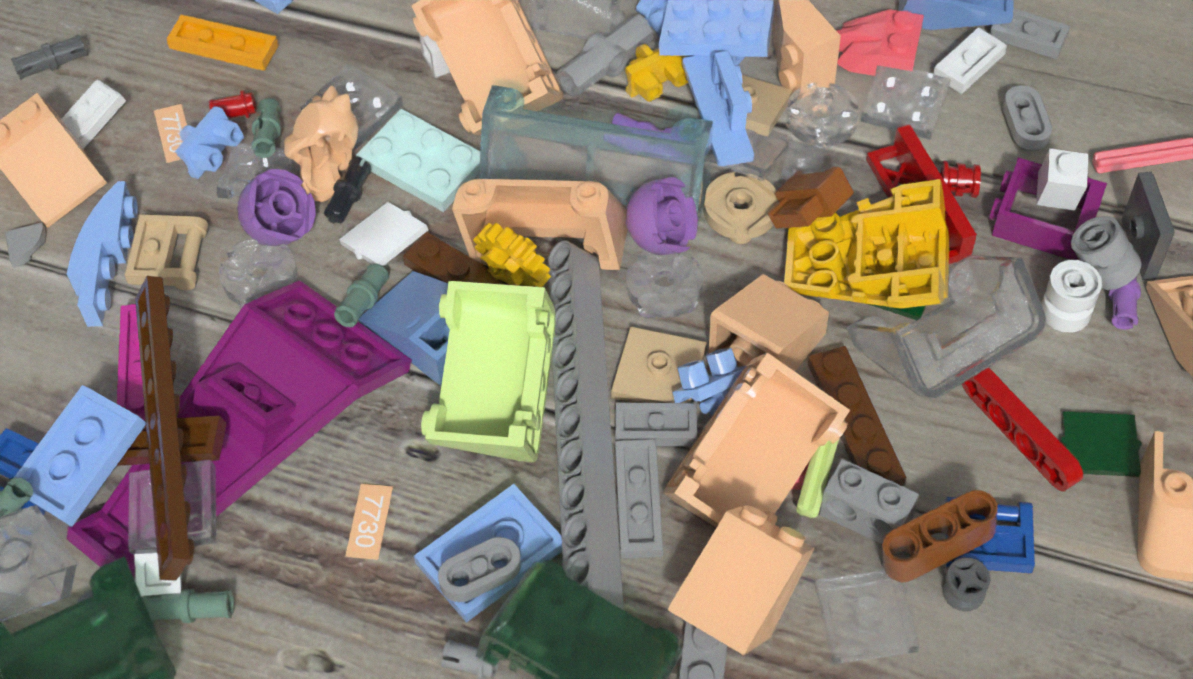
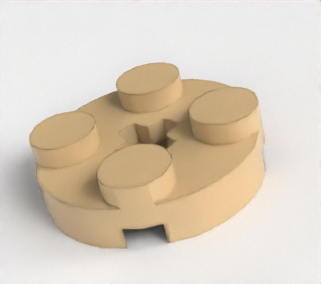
M735 172L723 174L713 180L706 190L703 208L704 218L717 233L729 237L737 244H745L751 238H756L766 233L774 225L767 213L778 203L775 196L776 189L767 179L755 173L747 172V177H735ZM734 202L738 204L747 202L749 203L748 208L737 209L734 207Z

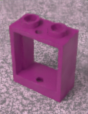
M1018 157L1014 171L1006 170L999 190L1005 193L1004 198L996 197L989 219L996 221L992 236L1070 260H1079L1071 245L1073 234L1082 224L1097 216L1107 183L1087 177V188L1077 205V208H1081L1082 211L1075 231L1011 212L1019 190L1037 195L1038 172L1042 166L1040 163Z

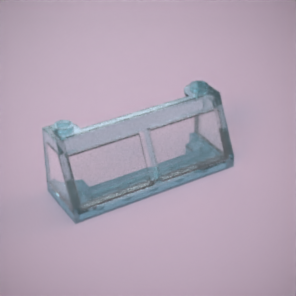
M492 85L482 112L479 179L599 182L624 205L627 211L631 196L643 184L652 180L675 177L686 186L680 188L686 202L691 197L695 202L698 229L705 194L711 177L713 121L684 118L673 125L669 134L523 109L524 97L518 90Z

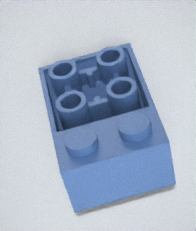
M412 271L374 304L371 309L367 310L358 321L412 359L411 363L441 386L450 329L446 324L445 318H440L439 303L441 295L447 294L448 283Z

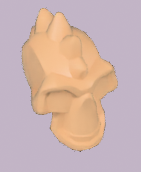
M330 86L322 97L318 95L313 97L312 102L303 108L297 117L293 133L284 140L285 156L293 159L300 165V179L304 182L301 186L307 195L311 193L314 201L324 202L332 197L334 183L337 180H341L338 170L347 169L349 161L352 159V149L358 135V121L351 110L350 97L347 93L339 95L334 86Z

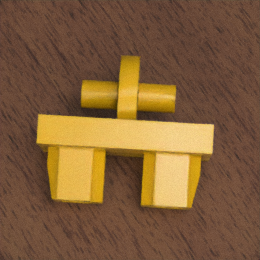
M646 44L636 48L637 59L629 62V66L625 67L628 78L626 92L631 98L640 95L647 102H651L659 98L663 93V82L670 80L678 88L688 83L682 66L685 56L660 55L659 48L652 51Z

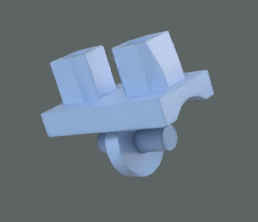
M214 106L196 128L188 125L183 127L179 134L183 143L175 152L187 165L189 175L199 179L205 171L215 172L222 164L223 156L221 152L226 146L236 147L244 138V135L238 124L227 118L222 108Z
M732 348L718 349L706 355L712 373L710 375L707 374L703 360L692 361L677 367L682 387L672 392L675 403H681L690 398L696 402L704 400L699 405L701 412L713 415L728 393L727 389L732 387L742 370L746 367H738Z

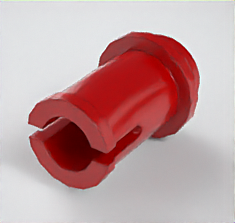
M245 90L240 91V95L209 100L210 110L214 106L220 107L228 119L245 116L248 119L251 118V114L257 113L254 94L252 92L246 93Z

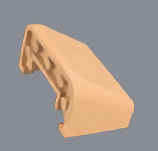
M420 0L411 5L416 14V17L413 18L416 29L422 37L428 35L430 39L436 41L465 101L461 104L462 112L459 113V119L467 132H472L475 135L483 134L564 99L556 77L518 0Z
M473 179L461 185L456 193L452 210L469 257L484 266H488V264L481 260L482 254L475 250L476 243L473 239L487 223L493 225L496 222L503 229L509 227L516 234L525 237L584 238L583 246L585 251L591 254L595 252L598 255L601 269L620 270L628 230L626 226L627 211L624 205L599 182Z
M769 353L755 357L742 370L667 483L663 494L716 528L727 511L739 506L743 508L744 505L752 506L762 511L768 517L766 521L778 527L775 525L778 518L775 513L818 447L825 445L828 441L834 444L842 436L847 427V423L843 420L850 410Z

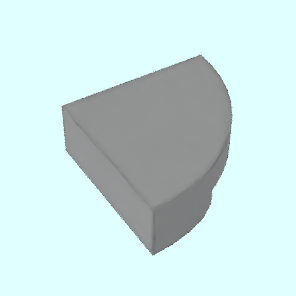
M42 222L5 232L9 259L13 268L30 261V256L40 245L44 244L46 229Z

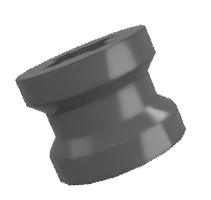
M961 558L949 566L942 590L943 597L951 607L960 611H972L983 603L991 581L990 573L986 566L973 558Z

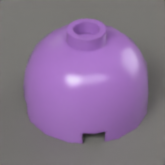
M271 169L254 177L241 191L237 204L238 219L243 230L253 240L261 244L276 247L290 244L299 240L313 227L316 211L312 194L309 193L307 195L304 188L300 185L304 182L287 170Z
M677 178L657 179L643 184L631 196L627 206L626 226L631 237L640 248L655 255L685 252L690 248L685 247L688 240L695 239L697 234L698 217L693 197H685L681 188L686 186Z

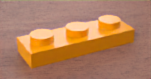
M180 15L166 39L169 49L265 71L278 48L276 36L185 15Z

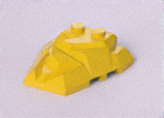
M941 180L902 184L891 189L892 197L870 204L869 199L866 198L856 202L859 209L839 217L835 213L831 217L816 218L808 227L789 228L784 283L792 291L801 295L900 309L941 304L944 298H948L949 234L945 221V204Z

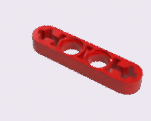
M982 363L977 364L962 374L961 383L970 399L1053 487L1065 492L1083 479L1082 467L1072 453L988 366Z

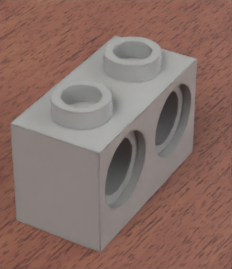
M841 459L824 490L820 515L883 545V540L889 532L913 519L919 494Z

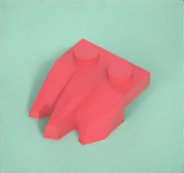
M888 9L843 23L842 29L836 30L841 36L839 52H843L838 58L837 64L849 72L875 76L877 66L913 71L924 15Z

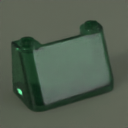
M125 556L101 566L91 576L89 585L93 596L12 634L3 622H0V679H174L176 671Z
M544 560L543 563L533 562L482 634L476 654L477 658L494 668L499 660H509V670L516 673L520 668L537 679H668L682 655V649L678 645V637L669 630L661 627L656 629L565 576L566 572L556 563Z

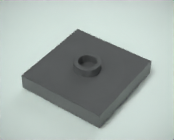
M1152 171L1139 172L1121 220L1129 242L1133 245L1141 259L1140 274L1142 280L1156 279L1175 231L1154 174H1152Z

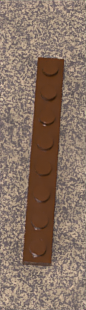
M147 275L135 298L158 570L159 580L177 581L186 565L191 564L194 556V541L192 538H188L187 531L191 508L189 501L184 500L183 488L186 484L187 469L185 464H181L180 459L183 431L177 428L176 417L179 412L180 398L178 394H174L173 382L176 376V362L171 360L170 348L173 341V329L167 326L170 298L168 294H164L163 278Z

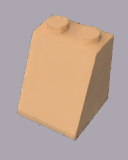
M762 274L711 313L709 353L718 349L732 348L738 367L746 366L753 358L769 353L787 367L796 371L826 334L829 311L825 310L818 302L806 299L792 291L785 283L775 281Z
M744 505L743 508L739 506L725 513L668 608V611L742 655L747 654L771 638L815 549L804 542L806 538L798 531L785 526L781 527V529L766 521L768 517L765 513L748 505Z

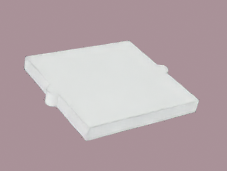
M387 202L339 240L341 245L355 253L357 259L363 258L371 264L384 266L427 232L428 228L426 224L414 218L410 211L404 212Z

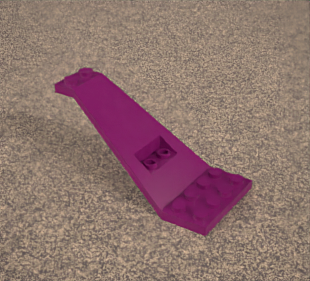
M300 280L244 304L179 397L180 407L176 418L220 416L227 423L219 461L181 462V464L186 465L187 469L186 484L183 488L184 500L189 501L191 508L190 519L187 525L188 538L196 535L355 400L408 373L412 359L359 322L353 327L341 325L334 315L337 306ZM149 464L132 465L102 509L74 523L72 527L68 526L66 539L122 586L136 580L134 555L136 550L157 549Z

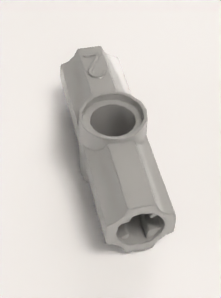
M638 14L637 16H631L606 36L600 32L590 37L582 53L557 71V80L561 83L564 91L572 97L574 95L579 96L605 75L609 78L618 76L626 67L629 57L636 53V48L653 40V30L650 28L648 21Z

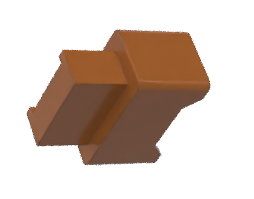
M838 166L816 173L803 174L802 170H798L775 192L779 202L767 214L776 229L808 227L816 218L833 216L854 194V191L842 169Z

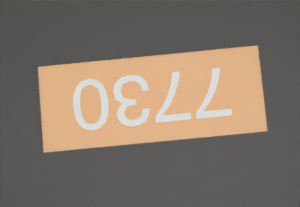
M182 104L154 110L166 163L181 160L175 151L183 143L179 134L183 127L187 125Z
M361 484L345 557L378 560L393 486Z

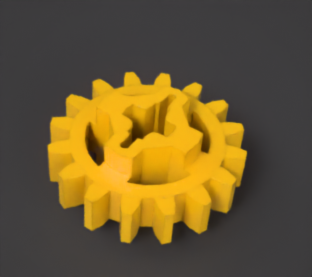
M496 222L493 225L487 223L473 239L476 243L475 250L482 254L481 260L487 262L489 266L487 271L495 279H500L509 285L543 287L551 278L548 274L550 268L543 264L544 257L537 255L535 250L537 246L528 237L524 238L516 234L509 227L503 229Z

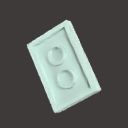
M400 109L356 154V158L362 159L359 164L360 166H363L364 162L367 161L371 165V172L442 212L454 202L459 187L465 182L475 179L488 165L486 154L403 109Z

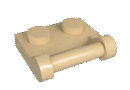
M139 215L124 275L127 283L142 285L148 275L162 277L164 286H175L180 290H192L197 279L194 270L201 238L206 236L208 229L207 221L195 216ZM177 234H186L179 268H170Z

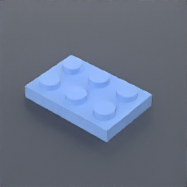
M668 0L659 40L660 55L714 56V53L729 51L730 56L767 57L774 17V0Z
M82 385L14 478H23L31 484L33 495L29 497L31 498L30 502L72 527L145 427L146 422L138 415Z
M515 484L414 555L416 565L443 595L438 581V572L441 565L447 559L495 537L510 539L518 546L521 568L514 579L466 602H454L446 598L466 623L562 552L561 534ZM499 560L493 566L502 568L507 562ZM458 579L454 585L464 586L468 583V580Z

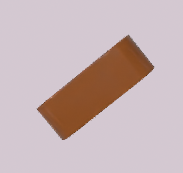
M973 490L889 532L883 540V568L885 573L897 582H908L991 540L996 532L998 505L995 498L985 491ZM980 514L985 516L986 519L980 521L973 520L969 516ZM944 533L949 537L939 540L931 537V535ZM898 552H907L912 556L906 559H899L893 555Z

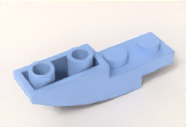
M118 181L94 207L76 239L70 256L67 276L76 295L79 296L77 305L87 327L103 326L104 313L109 311L111 307V295L108 289L109 279H114L115 264L126 263L128 248L132 247L134 232L131 223L132 218H137L138 204L136 197L130 195L125 181Z

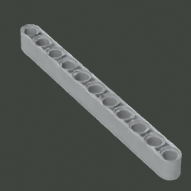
M563 240L558 242L551 250L547 266L550 268L548 274L551 276L548 280L549 297L555 308L556 315L552 362L565 612L567 623L571 628L604 640L614 638L621 630L624 622L599 261L593 254L569 241Z

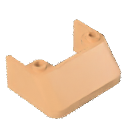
M1155 431L1140 462L1138 561L1141 567L1153 576L1193 582V479L1184 472L1163 468V432Z

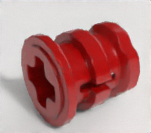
M943 160L940 174L950 191L954 193V196L963 197V194L966 193L970 194L971 198H977L981 184L980 164H974L972 168H968L964 163H957L956 167L949 166L948 161Z

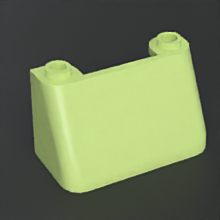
M449 281L447 294L441 295L439 303L440 318H445L446 324L450 329L439 404L434 403L430 411L423 413L421 423L422 435L425 436L429 444L517 461L536 462L540 449L556 325L555 308L544 287Z

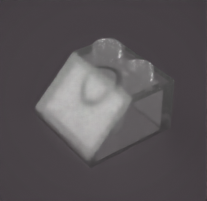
M37 505L0 516V622L68 598L71 594L77 563Z

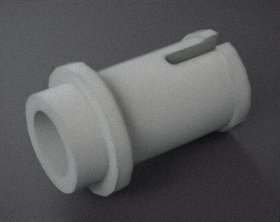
M448 640L442 653L443 656L448 657L447 659H441V665L443 668H452L477 674L478 679L494 678L499 666L500 653L493 651V647L490 645L479 648Z

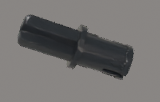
M352 158L341 180H337L334 183V193L324 210V215L329 219L330 223H343L354 202L360 200L362 196L361 188L372 170L371 165L367 161L364 162L361 170L357 171L362 159Z

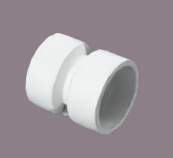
M1067 260L1053 268L1040 307L1041 316L1046 324L1055 330L1072 333L1082 330L1089 324L1102 288V279L1098 271L1089 263L1080 260Z

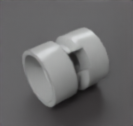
M1095 217L1082 224L1073 234L1071 240L1072 249L1080 261L1089 263L1098 271L1102 279L1101 289L1113 290L1123 287L1134 280L1140 272L1141 259L1133 245L1128 241L1127 235L1119 222L1113 217Z

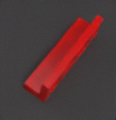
M908 124L897 128L894 145L868 152L866 156L867 163L888 198L893 196L891 189L899 184L940 179L943 188L949 248L951 250L949 251V264L971 258L977 236L976 232L912 126ZM896 157L901 168L899 172L883 168L881 161Z

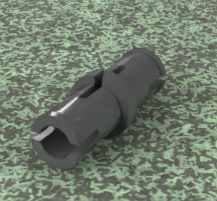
M75 35V37L50 46L48 43L40 45L41 49L16 58L13 57L11 60L13 65H15L14 68L19 79L22 80L24 77L49 68L51 71L57 70L58 65L85 57L87 52L83 49L84 44L80 36Z

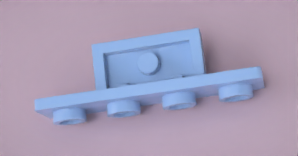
M729 51L714 53V56L683 58L682 66L717 165L727 166L752 162L754 160V151L745 130L747 114L752 112V100L749 91H744L742 88V73L739 65L734 66Z

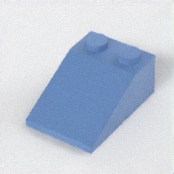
M899 0L898 11H908L924 15L922 28L928 30L1011 23L1013 19L1014 0Z

